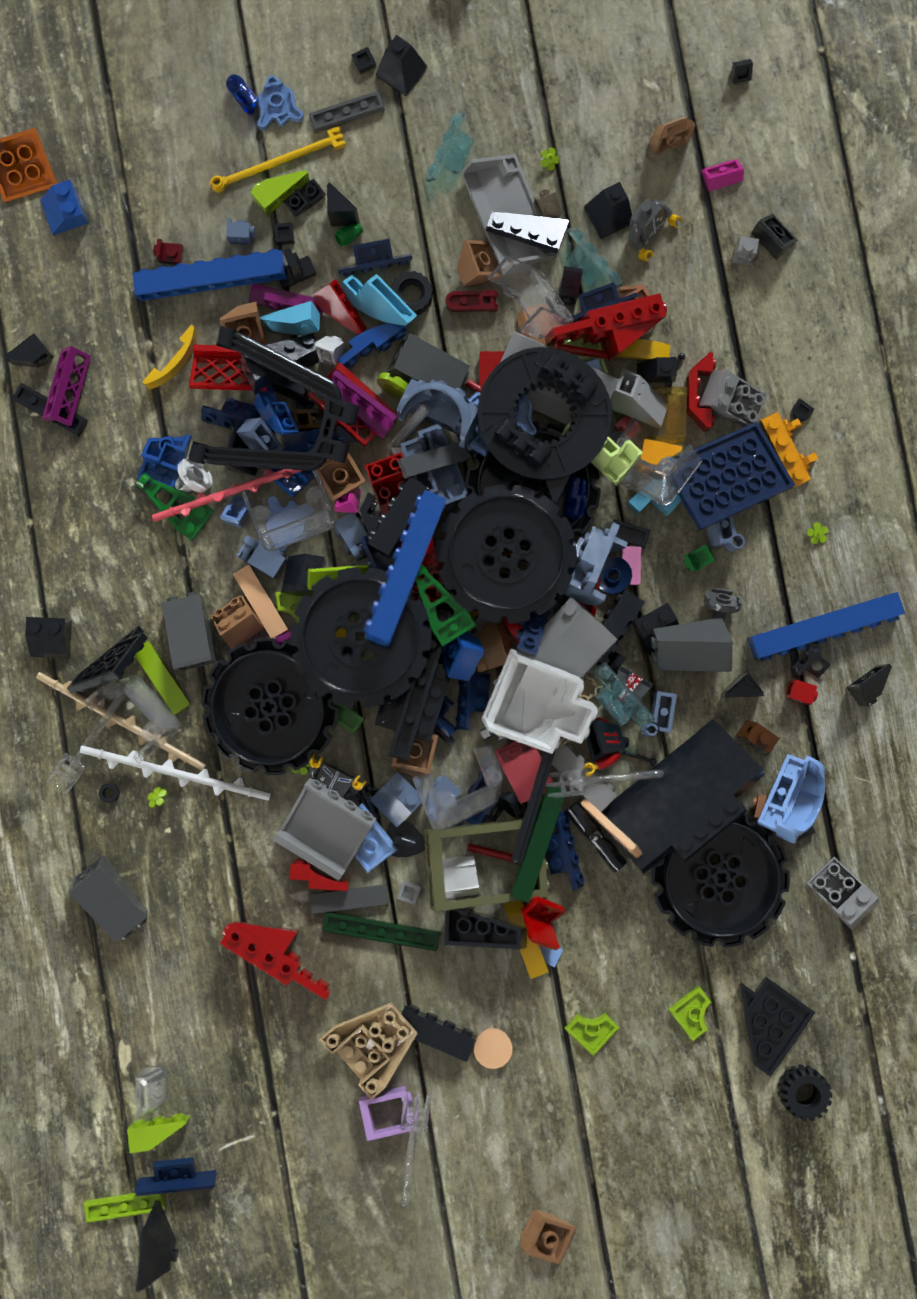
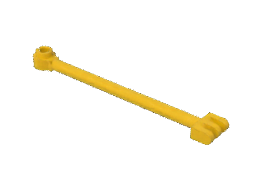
M335 127L327 130L329 137L227 177L214 176L210 180V185L214 192L221 193L231 183L330 145L336 151L345 147L346 142L343 140V135L339 134L341 132L340 128ZM216 181H220L218 185L214 184Z

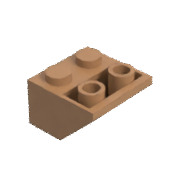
M242 594L233 598L228 604L210 615L220 636L231 649L244 643L264 629L261 621Z

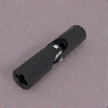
M578 801L571 805L565 813L591 844H595L598 854L615 873L627 863L625 858L612 842L604 837L603 831ZM588 827L596 828L597 831H593L589 837L586 829Z

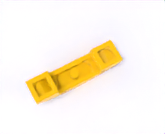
M192 324L179 338L183 346L163 370L159 372L154 368L142 381L149 390L169 381L189 360L193 352V345H196L198 332Z
M638 339L615 358L650 360L657 357H670V345L657 341ZM602 341L600 342L602 351H605L604 344Z
M523 901L503 904L509 922L526 927L521 908L524 907ZM527 931V948L520 949L530 979L549 973L539 944L533 943L529 939Z

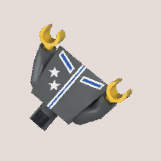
M646 199L630 219L628 237L635 249L639 251L638 258L641 261L649 262L647 256H654L651 250H645L644 247L666 222L667 218L668 224L678 228L676 220L683 222V218L672 214L673 211L662 201Z
M313 754L309 761L310 778L320 781L327 789L336 791L345 800H351L356 797L358 792L367 783L366 780L364 783H360L358 780L359 775L354 777L325 761L322 763V756L320 760H316L314 758L315 754Z

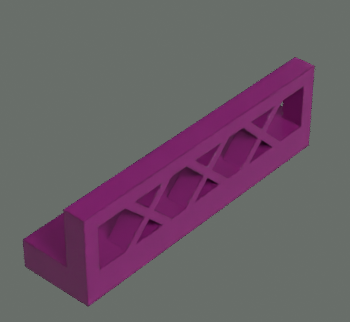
M72 346L61 350L42 416L43 420L48 422L56 420L67 426L72 425L89 365L90 355ZM76 355L84 358L83 364L80 367L75 362ZM72 372H75L78 377V381L74 385L70 380ZM69 389L73 395V399L70 402L65 397V392ZM63 407L68 412L67 419L59 416L60 409Z
M335 370L332 374V381L340 388L342 401L360 406L357 419L384 439L395 426L397 416Z

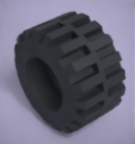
M798 1065V1068L792 1066L791 1071L786 1069L784 1071L786 1075L779 1078L781 1084L778 1083L777 1088L780 1090L777 1093L782 1105L790 1114L797 1119L800 1117L802 1121H807V1118L810 1121H814L816 1116L818 1118L823 1117L821 1113L823 1111L825 1113L828 1112L826 1107L832 1104L829 1098H833L832 1092L829 1091L831 1086L827 1083V1080L816 1069L808 1065L806 1067ZM803 1084H813L812 1096L806 1101H796L797 1089Z

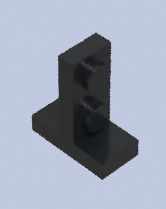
M290 247L283 250L288 264L286 265L288 279L279 280L283 290L317 275L309 256L299 259L297 253H292Z

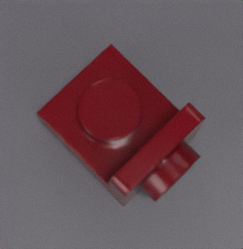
M157 238V245H154L153 253L159 263L176 265L183 261L184 246L182 244L164 243L162 239Z

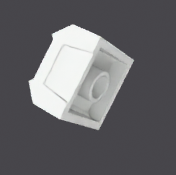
M474 854L442 859L446 899L480 894Z

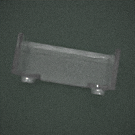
M507 255L488 276L489 281L502 286L505 296L518 300L529 318L520 330L531 335L533 338L542 339L554 327L570 324L574 321L546 276L539 269Z
M633 418L616 441L620 448L628 440L639 447L646 438L645 432L636 419ZM689 444L678 459L665 457L657 466L639 458L636 465L629 470L624 480L619 484L661 505H668L675 499L702 461L694 447Z
M312 470L317 484L310 486L305 492L307 503L271 516L269 509L265 506L252 508L246 492H242L245 505L262 547L265 550L275 551L329 531L334 527L335 518L317 470Z
M128 673L118 680H110L83 702L91 711L106 698L116 700L126 694L149 719L150 722L142 729V736L148 744L133 755V758L139 765L179 731L180 723L177 717L139 675Z
M492 745L473 749L487 786L457 801L448 790L437 793L430 775L412 778L431 826L434 829L446 830L498 802L503 773Z

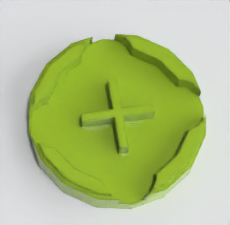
M380 373L376 379L378 386L388 394L401 399L408 383L398 376L392 378L389 377V373Z

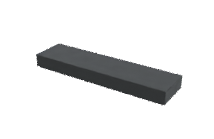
M378 90L309 113V118L316 134L385 111V107Z
M460 442L400 458L398 463L404 479L467 461L471 459L467 447L465 449L459 447Z
M387 884L350 888L348 891L335 890L309 894L311 914L389 904Z

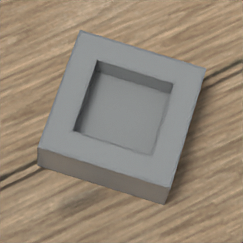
M403 880L397 899L415 905L421 886Z

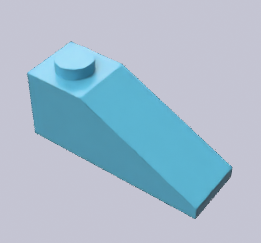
M312 301L260 316V320L270 332L303 336L319 331L320 313Z

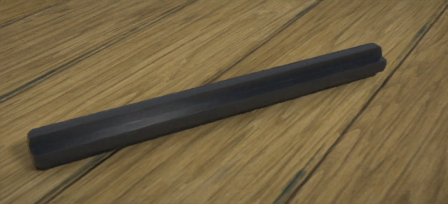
M546 751L543 752L512 855V861L515 863H523L555 752L553 754Z

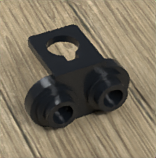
M810 645L803 653L806 657L801 661L797 659L792 664L793 675L799 677L807 669L819 678L830 667V663L819 655L822 649L819 646L812 647ZM820 661L823 664L822 669L814 670L811 666L812 662Z
M510 791L499 795L486 813L489 821L496 822L503 810L511 817L520 819L522 816V806L517 803V796ZM498 807L496 814L493 816L494 809Z

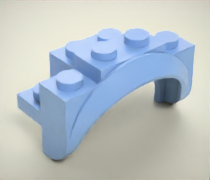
M787 754L758 819V825L776 831V837L795 844L798 836L806 832L814 824L821 810L825 793L824 765L809 756L802 760Z

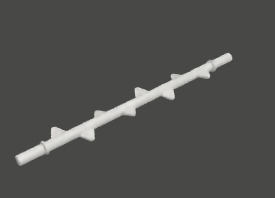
M83 745L80 748V753L98 757V759H106L110 769H113L118 763L141 768L145 778H148L153 772L177 777L181 787H184L189 781L213 787L216 796H219L224 790L268 801L271 793L252 789L253 787H244L243 779L240 777L232 784L210 778L208 770L205 768L197 775L174 769L173 762L169 759L162 766L139 760L137 751L134 750L126 757L106 752L103 749L98 750Z

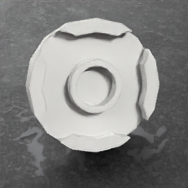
M189 457L183 459L178 464L179 477L175 488L184 493H189L191 490L198 493L206 492L213 482L210 472H205L202 468L204 464L189 461Z

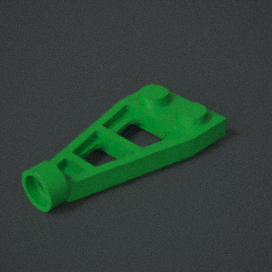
M146 473L136 483L139 488L146 492L161 512L170 509L178 500L187 503L196 499L194 496L152 479ZM161 489L173 495V498L167 505H164L157 498V494ZM205 504L191 509L189 516L184 519H179L176 515L167 519L176 530L192 541L215 510Z
M424 565L420 566L415 580L429 617L431 629L441 645L444 646L476 624L469 613L454 600V597L428 573ZM425 574L424 579H419L420 576ZM430 586L436 587L441 594V598L434 603H431L426 595V589ZM442 602L449 604L455 612L445 622H440L435 612L436 606Z

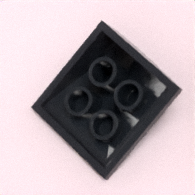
M157 1200L140 1233L136 1292H141L170 1271L173 1262H177L179 1249H176V1238L160 1201Z

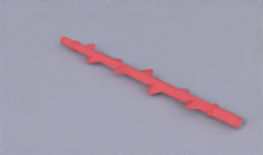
M267 469L262 477L239 485L233 484L228 489L207 496L203 493H198L195 500L153 514L152 518L154 522L171 516L175 517V515L180 513L187 517L191 509L214 501L220 502L225 497L248 489L256 493L260 485L283 477L289 478L291 474L303 470L282 469L273 472Z

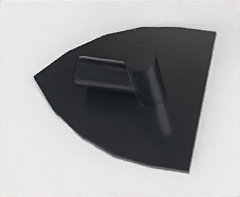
M405 820L398 827L390 821L386 833L398 847V850L390 856L410 857L425 851V840L418 829Z

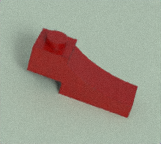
M296 859V862H292L290 865V880L309 881L308 889L348 891L350 881H338L335 878L324 875L314 869L312 864L307 863L304 859Z

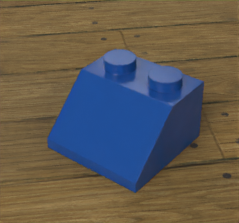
M70 179L52 185L40 199L52 235L88 224L79 194Z
M468 631L445 644L440 657L449 678L469 681L472 674L476 671L479 660L483 658L484 648L480 639Z

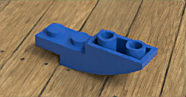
M388 323L366 330L348 341L351 349L342 355L338 361L350 369L357 364V360L362 356H368L373 351V348L378 353L382 350L383 352L388 350L395 340H401L406 336L408 326Z
M273 387L254 395L256 399L253 404L256 410L272 430L280 435L299 433L286 403L279 402Z

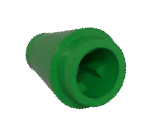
M357 222L356 224L337 229L334 236L340 247H347L363 233V228Z

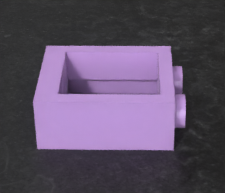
M406 1086L381 1091L372 1100L367 1095L360 1096L359 1105L367 1141L414 1130V1123H417L415 1111H411L410 1104L413 1103L411 1091L407 1092ZM401 1097L407 1123L375 1130L370 1104Z

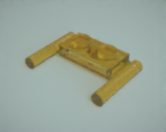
M652 387L659 395H668L666 435L647 436V439L663 443H686L688 387Z

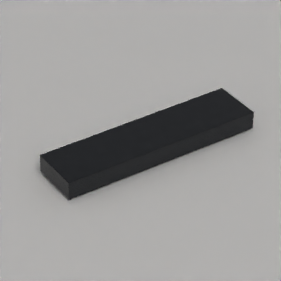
M21 383L12 400L43 416L48 397ZM63 407L60 409L59 416L67 419L68 412ZM75 413L71 426L56 420L51 422L79 437L88 420Z

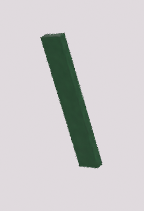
M550 784L546 785L524 860L519 866L510 897L530 903L566 790Z
M326 912L323 932L437 951L440 931L334 912Z

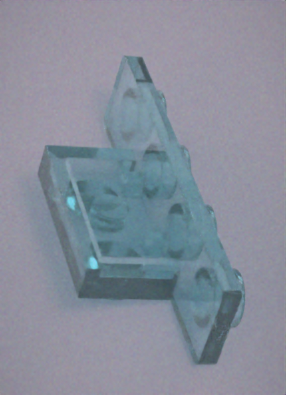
M461 111L451 117L449 121L450 127L442 137L441 147L436 150L434 155L436 158L427 170L426 181L436 180L442 166L454 174L460 172L474 141L460 130L466 112Z
M569 228L567 232L578 243V246L569 254L566 260L574 268L583 269L582 278L589 286H593L605 274L611 282H615L616 287H620L623 284L620 280L622 278L620 274L609 268V262L603 256L600 257L596 253L597 249L591 242L587 243L583 238L585 235L581 230Z
M606 663L592 670V674L603 685L596 698L621 726L626 724L630 717L639 727H644L654 722L655 718Z

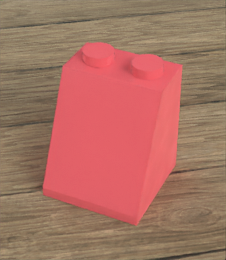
M514 740L493 752L520 804L529 802L541 762V756L537 748ZM549 775L546 785L550 784L555 786Z

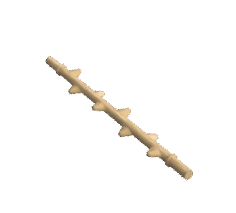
M41 672L37 674L36 679L52 687L53 690L56 689L74 699L77 710L88 707L106 717V727L110 728L118 724L138 735L140 745L149 741L167 751L168 759L172 760V762L181 759L184 763L187 762L201 771L206 768V764L190 756L191 754H186L168 744L167 733L164 732L156 737L136 726L135 716L132 715L125 720L107 710L104 698L93 702L77 692L72 694L67 689L72 681H68L63 685L58 680L55 681Z

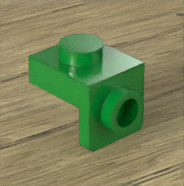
M708 544L684 555V564L692 572L716 561Z

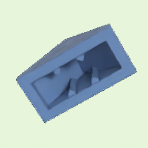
M234 495L221 514L220 519L227 524L243 529L252 500Z

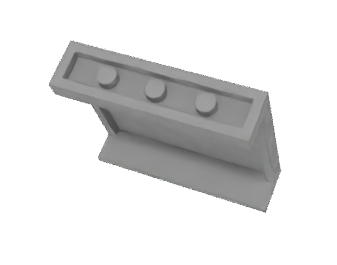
M310 778L304 784L301 794L282 827L273 838V841L339 881L376 821V818L370 812L358 808L354 802L340 797L336 791L327 789L320 781Z

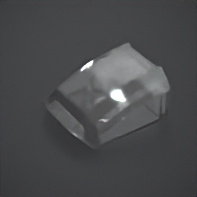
M161 1065L145 1066L136 1076L137 1118L156 1111L170 1097L167 1086V1075L169 1072Z

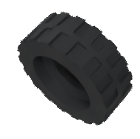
M406 271L403 274L401 273L398 278H395L391 288L416 315H421L427 311L433 298L432 287L428 278L416 271ZM408 285L417 286L421 290L420 299L413 303L407 302L402 295L404 288Z

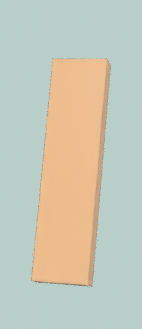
M247 565L235 572L233 576L269 636L277 637L288 631L287 626L252 567Z
M586 798L581 802L583 808L631 854L637 858L642 854L637 845Z

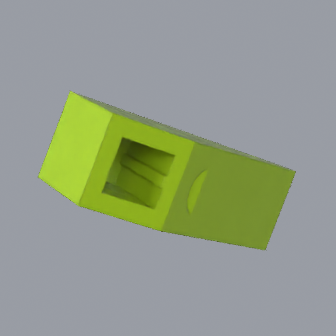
M183 1113L173 1115L172 1118L164 1119V1116H159L151 1121H145V1119L133 1121L127 1129L130 1153L150 1151L187 1124L190 1115L184 1116Z

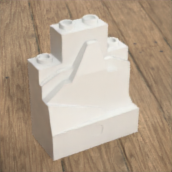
M511 648L481 720L487 731L553 754L554 749H557L560 744V736L582 744L589 734L591 721H594L597 716V707L592 702L577 697L581 695L584 688V682L580 677L537 661L533 656Z

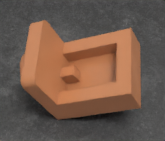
M758 794V798H753L752 809H755L754 817L758 819L765 806L766 795Z

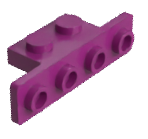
M252 284L248 299L249 303L256 302L257 305L265 306L272 310H283L312 301L320 313V319L322 318L323 311L315 304L314 297Z

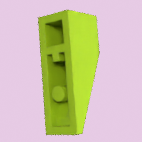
M306 170L266 179L254 185L250 193L253 200L268 216L282 205L283 201L296 189L300 190L310 181L309 174Z

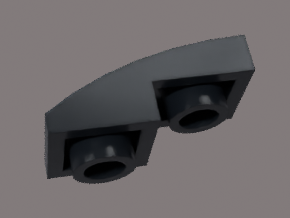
M313 178L300 191L296 189L283 202L296 217L311 208L327 194Z

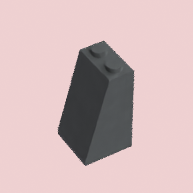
M409 333L401 340L386 373H389L392 377L398 376L408 384L411 379L416 381L423 380L426 383H430L431 380L437 382L441 380L455 389L460 388L462 382L465 383L468 379L470 365Z
M197 592L185 594L186 597L180 599L178 596L167 598V602L162 603L174 670L184 671L218 662L204 597L201 594H197Z
M722 617L653 629L651 646L654 652H651V659L653 663H656L658 670L732 671L733 641Z
M104 855L73 878L69 893L115 942H118L120 939H126L131 934L132 929L136 926L138 928L147 921L148 910Z

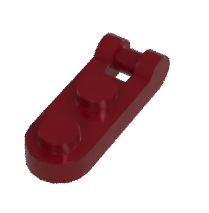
M495 290L453 291L446 296L445 304L451 312H497L498 304H496V299L498 298V292ZM487 298L489 303H483V299Z

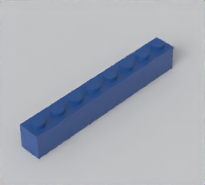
M271 249L265 253L252 252L246 256L233 255L231 258L226 259L214 258L212 261L207 262L195 261L194 264L188 265L180 263L176 264L175 267L160 266L155 270L141 269L136 273H132L135 296L140 301L288 279L285 256L282 250Z
M424 490L422 496L418 495L414 504L417 510L415 513L411 512L407 524H410L409 530L403 531L400 539L403 542L401 549L397 547L393 556L396 562L394 566H389L386 577L389 578L387 584L382 583L378 594L381 595V599L379 602L375 601L371 613L374 614L372 621L368 619L363 631L367 632L366 639L388 647L447 500L446 498Z
M895 592L751 636L747 639L754 660L760 658L762 662L772 659V654L778 653L779 656L791 653V648L797 647V650L808 648V643L814 641L815 645L827 642V637L833 636L834 639L844 637V632L850 630L852 634L863 631V626L869 625L870 628L881 625L880 621L886 619L888 623L899 620V615L905 614L899 593Z

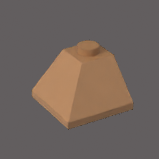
M465 240L463 242L457 266L463 286H478L503 276L489 241Z
M256 302L239 305L220 318L222 326L237 330L239 333L263 345H267Z

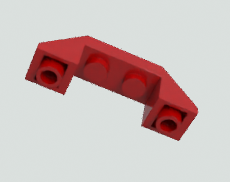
M709 352L688 372L686 378V413L704 432H708L711 426H714L715 416L712 415V408H697L700 404V396L697 395V388L700 387V377L697 376H710L713 370H715L716 359H713V352Z

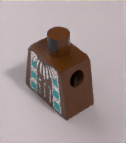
M749 720L744 722L735 735L765 757L769 755L780 739L759 723Z

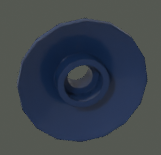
M607 557L599 575L601 580L600 589L609 594H617L626 590L632 580V569L629 563L620 557ZM614 573L618 574L615 580L611 578Z

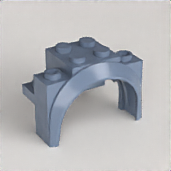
M438 424L418 431L417 438L400 444L405 457L450 445L444 431ZM458 464L412 477L415 481L429 488L431 493L447 499L442 510L446 513L457 509L458 503L467 497V489Z

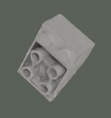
M622 369L618 378L619 381L610 399L612 410L661 429L668 404L640 375Z
M726 369L718 370L711 373L699 406L701 408H712V414L746 427L757 422L767 394Z
M835 857L807 882V885L851 930L879 904V897Z

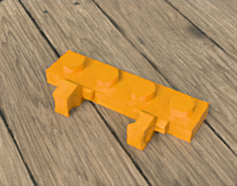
M779 412L761 419L759 422L770 444L795 483L793 488L810 481L811 478L807 470L810 469L809 464L818 460L815 452L806 457H803L802 454L799 455L790 437L793 435L791 431L801 426L799 419L789 423L787 419L782 421Z

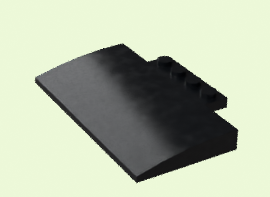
M712 719L610 802L601 813L641 850L642 854L637 858L611 835L638 869L645 874L674 849L686 862L745 814L747 809L737 797L761 779L765 772Z

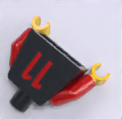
M602 717L595 718L589 726L586 742L592 762H596V764L586 763L583 769H591V772L586 773L585 776L591 777L596 769L602 770L613 765L620 759L621 753L629 746V738L622 736L620 727L609 723Z

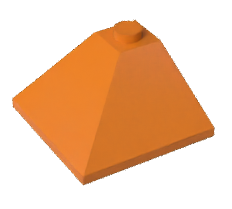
M36 128L0 138V193L4 202L49 189L52 185L58 184Z

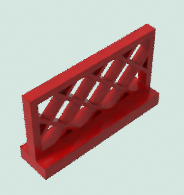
M193 345L194 356L189 382L190 389L252 391L243 370H238L235 367L237 364H241V353L216 345ZM198 363H208L202 369L197 366ZM217 364H227L222 369L216 366ZM213 368L216 373L209 377L205 372ZM230 369L236 372L230 377L224 374ZM201 375L206 379L203 382H195V379ZM219 376H222L225 379L221 383L214 382V380ZM239 376L244 380L240 384L233 382ZM267 387L261 389L260 391H267Z
M340 362L326 377L331 380L332 374L337 370L393 414H396V411ZM313 391L309 393L308 398L324 411L325 401L315 397L317 393ZM358 419L355 425H347L341 421L338 422L344 430L364 447L377 435L366 425H358ZM358 429H369V436L364 440L359 436Z

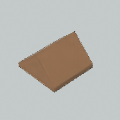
M349 452L345 463L329 460L315 470L333 502L366 483Z

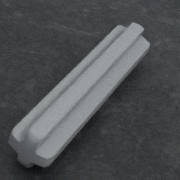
M424 403L415 411L392 439L391 443L396 448L401 447L400 444L404 443L430 412V407Z

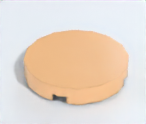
M489 1028L477 1036L474 1044V1054L482 1066L497 1069L503 1067L509 1061L512 1055V1043L504 1031L498 1028Z

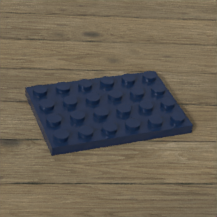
M758 422L663 462L661 465L699 531L784 493L795 486V483Z

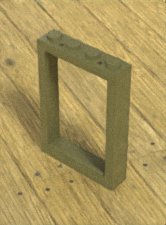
M523 819L424 830L430 909L436 912L521 901L510 897V893L446 901L441 838L521 829ZM545 857L537 879L538 890L533 891L531 899L536 896L541 898L548 897L550 883L547 880L548 863Z

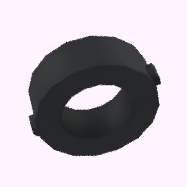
M109 783L101 786L99 797L103 802L110 803L118 800L120 792L115 784ZM107 788H111L114 791L111 799L107 798L104 794Z

